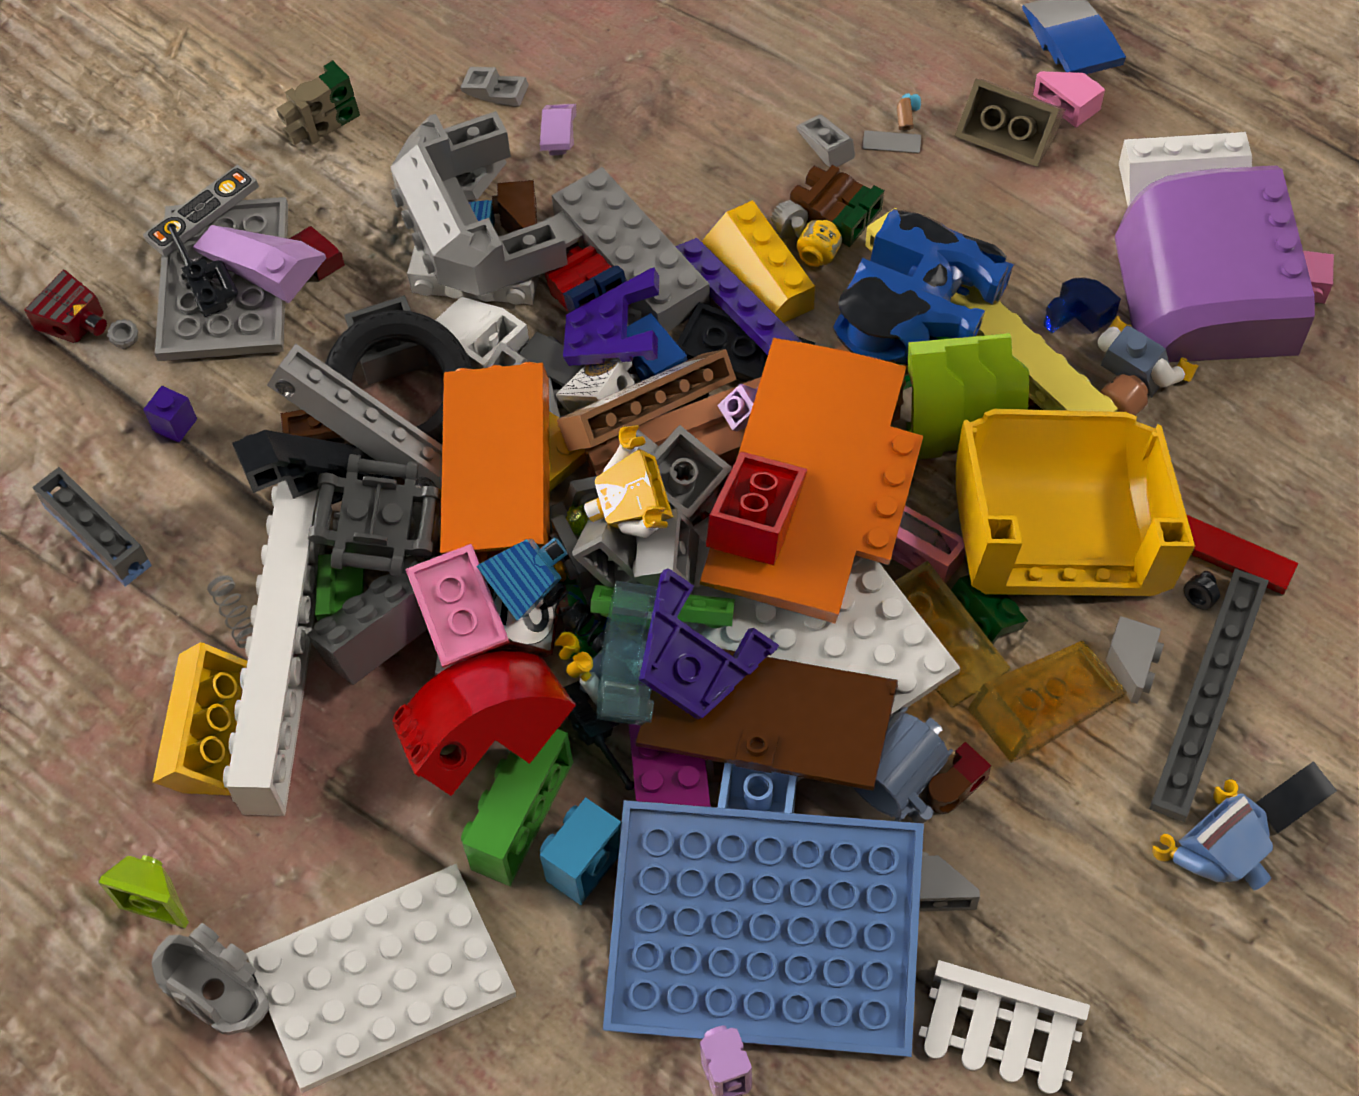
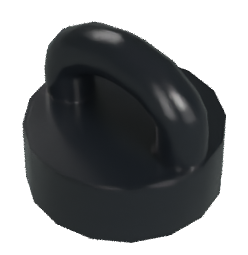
M1204 571L1200 575L1193 576L1183 588L1184 595L1189 603L1202 610L1210 609L1220 598L1216 578L1210 571Z

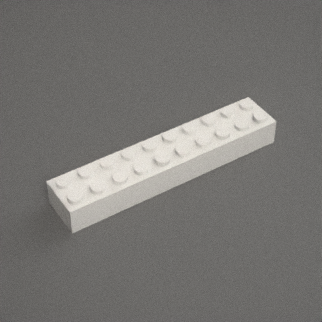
M285 481L278 483V486L272 488L273 515L268 516L266 523L269 539L268 544L263 545L261 560L264 565L263 574L257 576L256 591L259 595L258 603L253 605L251 610V623L254 627L252 636H248L246 639L247 668H242L240 685L243 689L241 700H237L235 703L236 732H232L229 738V752L232 754L230 766H225L223 773L224 787L229 790L232 801L237 804L242 815L285 816L312 643L307 634L314 629L316 617L318 555H324L326 552V545L313 543L308 540L309 528L314 525L320 488L293 499ZM331 507V509H330V515H329V520H328L327 529H329V526H330V519H331L332 507Z

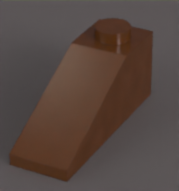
M534 180L497 183V195L492 196L493 212L500 215L501 226L508 234L537 224Z

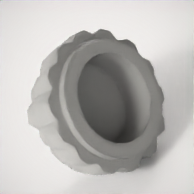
M117 320L107 330L109 341L118 348L126 349L137 342L138 329L130 320Z

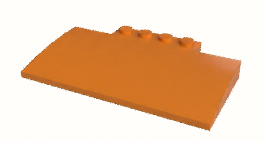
M773 338L739 453L741 451L807 469V474L784 544L774 566L710 548L700 579V585L836 623L855 555L889 565L923 440V435L890 426L906 366L843 350Z

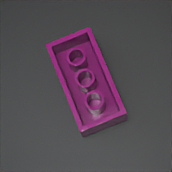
M648 700L626 702L636 801L711 807L705 759L636 746V739Z

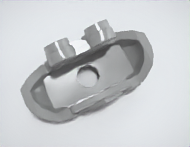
M203 923L197 929H194L189 937L182 935L168 936L158 946L152 959L155 980L165 994L176 1000L178 1004L206 1024L210 1025L211 1023V1026L222 1034L231 1035L247 1032L262 1021L270 1008L268 998L263 988L259 987L254 976L256 969L246 961L249 957L241 949L231 943L225 948L217 941L219 936ZM212 980H219L224 984V992L216 1000H208L203 996L205 985Z

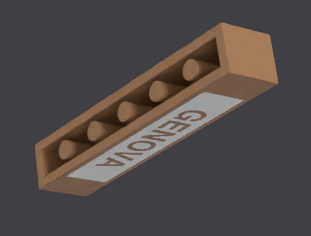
M723 349L698 355L557 419L568 451L594 447L619 435L622 427L641 425L736 380L727 350Z

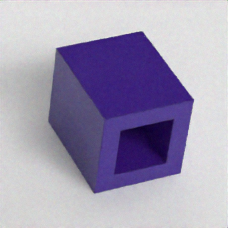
M164 386L158 389L143 409L154 432L180 443L197 420L189 398Z

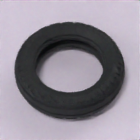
M405 310L383 311L360 319L341 334L331 348L325 362L330 368L352 382L353 373L358 362L370 349L389 341H407L426 349L439 363L443 375L444 372L456 371L460 368L472 369L466 351L450 330L426 315ZM443 400L438 410L430 419L416 426L440 444L443 443Z

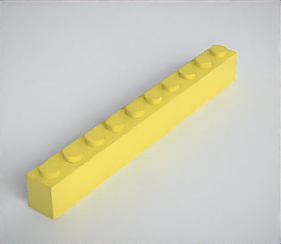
M888 213L867 226L865 246L871 252L875 236L881 229ZM962 285V287L970 291L969 295L964 296L956 293L951 297L950 302L966 306L969 309L979 308L985 310L981 327L976 336L1010 333L1012 356L1028 368L1029 397L1043 410L1117 412L1118 408L1108 396L1101 394L1085 375L1079 374L1068 364L1063 355L1056 353L1050 348L1041 335L1029 329L1016 313L1009 311L1000 300L999 302L994 301L993 304L986 302L979 289L974 285L972 287Z

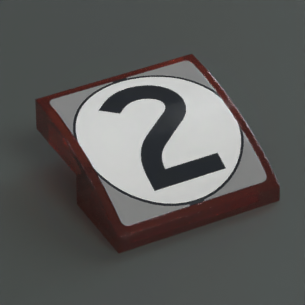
M488 583L492 598L510 643L498 648L507 651L517 648L543 658L552 656L558 616L554 614L556 604L546 607L542 599L525 618L516 620ZM559 605L556 610L557 614L559 613Z

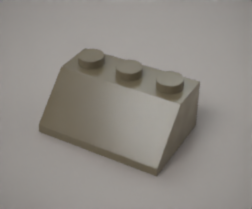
M975 79L955 137L1038 167L1056 136L1066 109L984 79Z

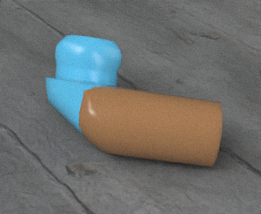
M904 94L898 102L899 130L907 131L913 129L912 110H919L921 106V98L918 94Z

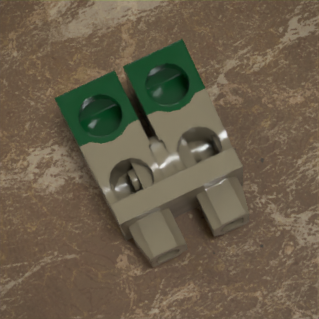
M333 60L323 66L325 73L316 79L301 83L296 90L293 88L287 90L285 94L288 101L276 108L278 116L286 125L283 128L284 134L293 145L306 138L314 145L320 141L319 137L328 135L360 116L350 78Z

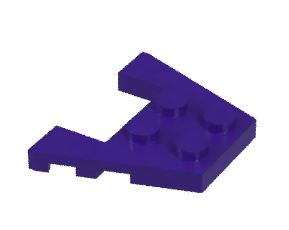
M655 267L646 270L566 314L563 357L568 366L602 364L605 362V358H619L621 362H631L634 356H644L646 360L658 359V338L653 330L627 338L628 305L659 295V275Z
M667 568L660 574L639 681L694 718L701 719L733 691L734 686L746 675H750L759 667L758 664L768 655H772L779 645L757 629L750 628L745 633L733 656L725 652L677 618L694 585Z

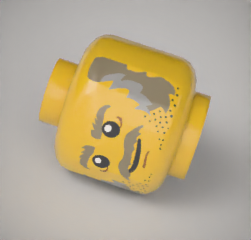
M813 220L806 225L797 241L796 246L800 258L810 266L828 265L838 252L842 243V237L836 225L831 221Z

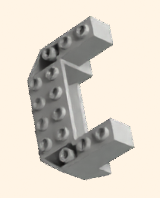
M496 111L443 129L436 113L430 115L409 136L391 166L395 189L391 190L392 198L396 207L402 206L404 210L401 211V215L406 228H412L414 231L412 239L417 251L423 250L425 254L422 256L428 274L434 272L438 283L477 296L568 265L565 240L553 218L498 237L489 218L481 221L477 220L456 178L457 175L511 157L507 130Z

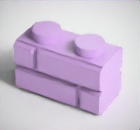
M726 1026L710 1029L704 1034L705 1037L700 1042L701 1064L706 1078L709 1080L713 1096H742L749 1093L752 1089V1067L746 1051H743V1043L738 1029L733 1027L727 1029Z

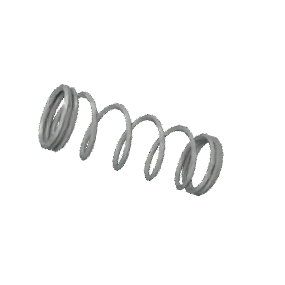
M230 576L217 577L210 582L207 590L213 596L214 603L220 605L219 613L226 617V626L233 629L231 635L235 639L237 647L245 648L246 643L240 644L239 641H246V639L241 638L253 632V627L246 628L252 623L250 622L242 627L237 626L241 622L251 619V617L240 620L234 627L228 624V618L242 615L248 607L241 605L234 608L228 615L223 614L221 611L222 606L238 602L241 594H232L221 604L218 603L215 597L224 596L231 592L235 583ZM230 580V582L221 585L215 592L211 591L217 583ZM239 596L237 600L224 604L229 598ZM245 607L243 612L230 616L235 610ZM246 628L242 630L236 637L234 636L235 629Z

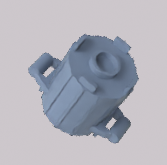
M903 707L890 718L874 791L853 788L862 799L879 812L895 817L894 821L900 822L908 815L914 823H924L932 818L933 810L930 806L925 805L918 795L946 764L953 750H947L945 743L938 736L943 728L929 717L924 723L917 717L905 713L907 708Z

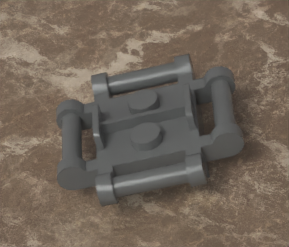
M350 454L346 478L338 477L331 473L319 474L317 486L320 488L314 525L309 528L308 540L317 544L334 546L331 568L342 569L343 566L387 571L390 572L391 576L401 577L406 555L429 557L433 554L434 544L431 542L436 505L441 501L442 490L434 486L416 487L419 463L408 461L406 465L361 459L360 455ZM360 472L405 478V485H397V481L394 479L363 476V480H358ZM333 492L343 493L337 531L327 529ZM414 502H420L423 505L418 537L413 541L409 540Z

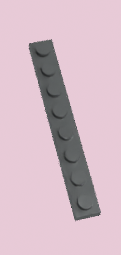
M1238 569L1234 570L1153 796L1150 810L1185 822L1269 580Z

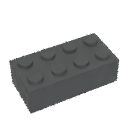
M413 555L406 557L401 577L391 576L389 573L375 579L369 589L359 596L348 599L339 611L332 616L321 619L315 624L314 629L307 636L328 667L354 685L428 629L405 570L428 559Z

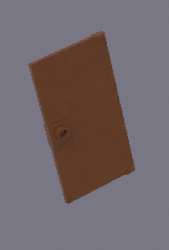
M723 649L725 652H727V653L730 654L731 656H733L734 653L736 652V651H732V650ZM766 657L758 664L759 667L750 675H746L734 686L733 691L701 719L694 718L653 689L651 691L636 739V746L734 764L736 767L767 773L776 772L874 791L892 707L898 688V680Z

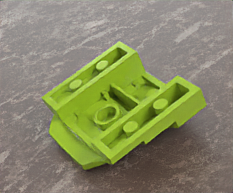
M1010 333L908 342V373L912 384L911 422H906V431L923 435L918 459L942 457L943 452L957 451L964 420L972 422L982 418L985 412L992 409L1028 410L1029 370L1022 362L1012 356Z

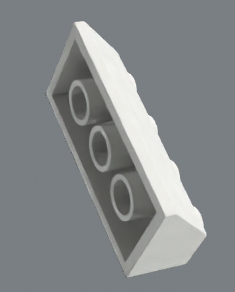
M1246 132L1124 140L1119 160V169L1127 206L1149 184L1169 175L1208 169L1252 167V153Z

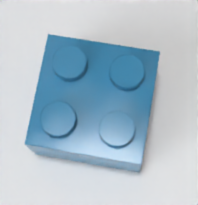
M586 797L579 806L574 805L569 809L563 819L564 825L556 835L550 834L540 848V859L546 881L579 905L583 904L618 859L621 821Z

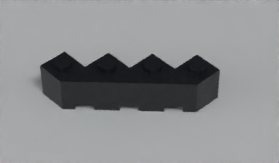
M269 430L247 435L243 439L232 443L253 493L285 481L293 499L319 489L317 483L321 473H331L338 477L346 478L350 454L360 455L361 459L376 461L354 445ZM360 472L358 480H363V476L394 479L392 476ZM333 492L331 504L342 501L343 493Z

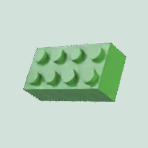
M557 729L530 764L512 751H510L507 759L502 758L499 761L494 774L496 780L491 789H486L481 795L478 803L479 812L473 822L469 821L466 824L461 835V842L472 871L511 886L573 764L568 733Z

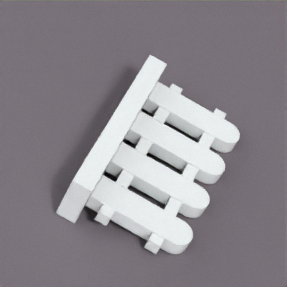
M938 960L933 981L940 982L939 989L931 987L929 998L936 1000L929 1028L921 1026L918 1035L926 1038L924 1051L931 1059L942 1058L946 1054L949 1045L963 1050L962 1064L970 1071L981 1069L986 1057L1001 1061L1000 1075L1005 1081L1010 1083L1016 1082L1022 1077L1024 1068L1038 1072L1037 1084L1039 1089L1045 1094L1056 1093L1061 1088L1063 1080L1071 1082L1073 1072L1066 1070L1072 1041L1077 1043L1081 1041L1082 1032L1076 1031L1075 1028L1076 1024L1083 1025L1086 1022L1090 1005ZM967 990L977 993V999L972 1000L962 997V991ZM1000 1001L1014 1004V1012L999 1008ZM958 1007L973 1011L966 1039L951 1035ZM1038 1012L1053 1016L1052 1022L1049 1023L1037 1019ZM996 1018L1011 1022L1004 1051L989 1046ZM1034 1030L1049 1034L1042 1062L1027 1058Z

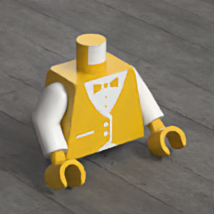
M625 426L619 431L620 445L616 453L604 468L603 473L595 479V486L599 497L586 502L584 507L588 518L592 522L605 518L608 525L620 529L623 534L647 538L657 529L667 528L668 523L662 520L670 519L673 515L655 456L641 449L637 450L638 446H643L646 443L643 436L636 437L639 426Z

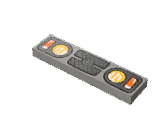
M236 165L143 234L145 241L162 256L166 257L178 248L171 232L167 230L168 224L173 223L176 225L175 229L182 243H185L259 187L257 180L239 165Z

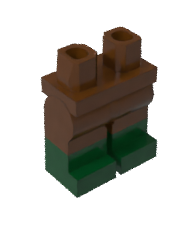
M814 165L809 170L805 184L812 188L808 190L801 185H796L790 193V200L808 212L807 223L813 220L831 221L840 232L842 243L850 248L865 230V227L882 210L885 190L875 185L870 189L856 182L850 175L840 172V169L834 165H831L827 171Z

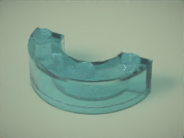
M623 581L615 582L606 623L597 693L598 720L643 726L645 722H651L654 701L649 700L651 688L639 681L658 589L657 586Z

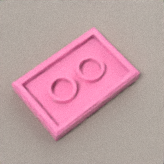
M472 544L405 569L443 668L510 643L485 577L476 567L479 565Z

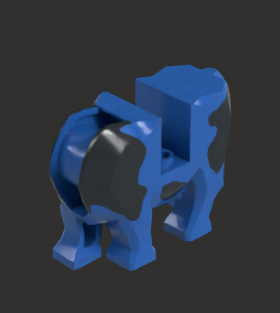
M893 209L888 213L881 229L875 236L870 261L862 258L853 280L840 296L838 307L841 314L833 326L834 332L842 344L852 353L908 366V342L938 340L936 337L963 338L976 336L981 327L985 310L979 308L969 309L966 306L950 302L951 297L956 293L964 296L969 295L970 291L962 287V285L968 287L974 285L979 289L986 302L991 304L994 301L999 302L1008 285L1014 264L1006 262L1007 256L994 244L951 230L926 215Z

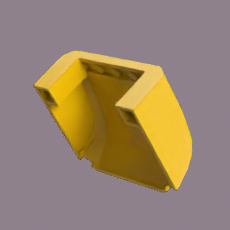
M992 409L985 412L982 418L972 422L964 420L956 461V494L971 585L984 594L1155 596L1173 589L1195 544L1162 425L1157 424L1156 428L1137 422V416L1133 414L1109 411Z

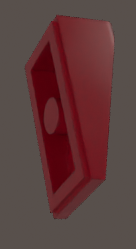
M312 226L289 238L302 241L326 255L327 258L314 273L319 281L345 266L342 253Z

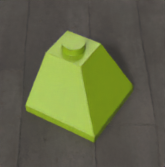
M128 855L101 876L98 883L119 909L186 929L189 921L172 880L162 867L163 863L146 855H143L141 859Z

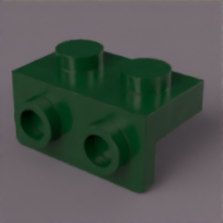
M970 575L960 577L944 599L948 607L983 649L991 648L1002 635L1022 630L1028 622V619L1020 611L1018 605L1007 594H984L971 585Z

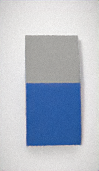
M1038 0L1023 4L1022 9L1043 51L1049 50L1055 64H1062L1065 72L1090 74L1124 65L1125 54L1106 23L1087 0Z

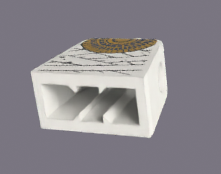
M613 358L611 361H605L602 364H587L558 391L556 397L567 413L570 414L635 384L627 372L632 366V361L621 362L619 358Z

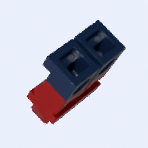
M591 245L585 249L579 246L571 249L567 255L568 265L544 273L551 296L557 299L569 313L579 308L580 304L588 303L603 295L607 289L615 288L626 282L624 270L618 265L612 267Z

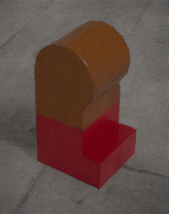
M964 742L955 750L952 763L954 766L946 773L934 776L929 783L926 800L928 806L936 813H950L989 778L992 765L967 742Z

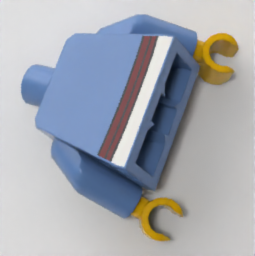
M1228 779L1224 784L1226 792L1218 786L1215 787L1213 799L1219 805L1179 840L1182 846L1179 848L1175 847L1174 838L1169 834H1163L1160 836V842L1168 846L1169 849L1161 850L1157 846H1152V853L1159 861L1166 862L1173 858L1175 864L1215 882H1233L1244 878L1253 890H1257L1271 879L1269 873L1260 863L1273 850V844L1269 838L1267 815L1260 806L1245 794H1238V784L1233 779Z

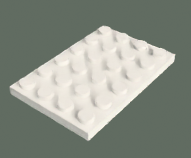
M456 864L246 953L249 957V963L256 969L254 973L256 981L267 995L270 1016L301 1093L516 997V991Z

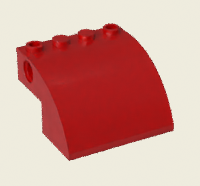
M500 651L471 657L438 673L415 694L407 705L403 704L399 707L393 716L392 724L414 774L418 777H423L452 796L495 740L530 764L576 705L542 658L524 652ZM446 745H456L452 753L448 755L440 754L442 748Z

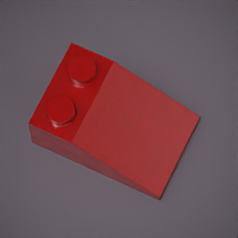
M740 451L709 515L706 547L774 566L784 544L807 469Z

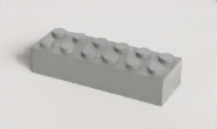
M603 167L552 195L554 216L563 211L583 234L584 249L591 245L612 267L618 265L622 268L626 281L655 267L659 275V295L630 304L635 310L642 311V318L652 313L668 332L690 319L699 302L710 305L709 283Z

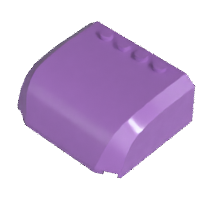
M1275 165L1185 172L1169 175L1152 182L1138 193L1126 209L1115 235L1132 328L1166 349L1169 362H1179L1181 357L1186 358L1187 361L1299 355L1315 317V296L1283 170Z

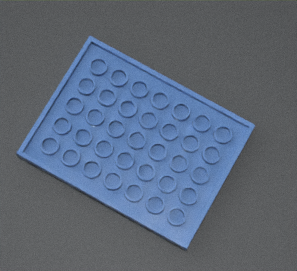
M624 800L603 1031L703 1039L705 1037L704 1034L710 1029L726 1026L727 1029L732 1027L738 1029L742 1043L912 1057L924 823Z

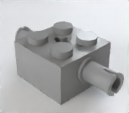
M681 425L659 446L638 429L636 437L643 436L646 443L643 446H638L637 450L641 449L655 456L670 508H678L691 523L701 512L704 513L706 511L710 514L732 467ZM683 475H686L688 480L680 481L676 477L681 478Z

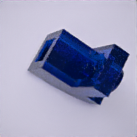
M1086 277L1072 278L1062 283L1060 296L1054 298L1047 305L1043 326L1051 333H1054L1076 318L1093 334L1115 319L1121 298L1098 280Z

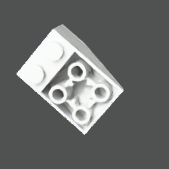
M462 296L436 319L459 340L467 353L472 369L485 368L500 342L505 343L517 353H520L529 342L527 324L504 308Z

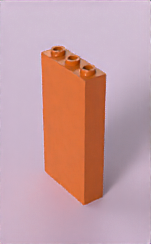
M524 362L520 365L512 366L492 365L481 369L460 368L456 371L444 372L441 555L472 544L480 564L526 539H533L539 548H542L550 541L549 378L543 362Z

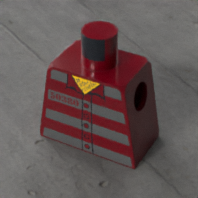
M64 269L24 309L35 330L72 343L79 342L87 332L100 336L107 327V321L102 318L104 311L96 295Z

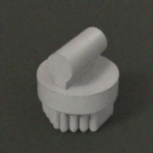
M791 200L779 203L776 206L777 209H774L775 212L772 213L773 216H770L776 231L786 239L792 238L795 235L799 239L806 227L808 212Z

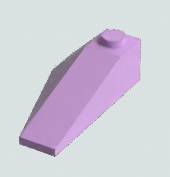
M211 225L193 246L194 251L212 261H223L228 270L287 303L292 301L327 258L324 253L302 241Z

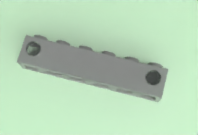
M295 343L278 366L267 386L376 461L406 465L408 461L419 463L416 486H435L442 490V444Z

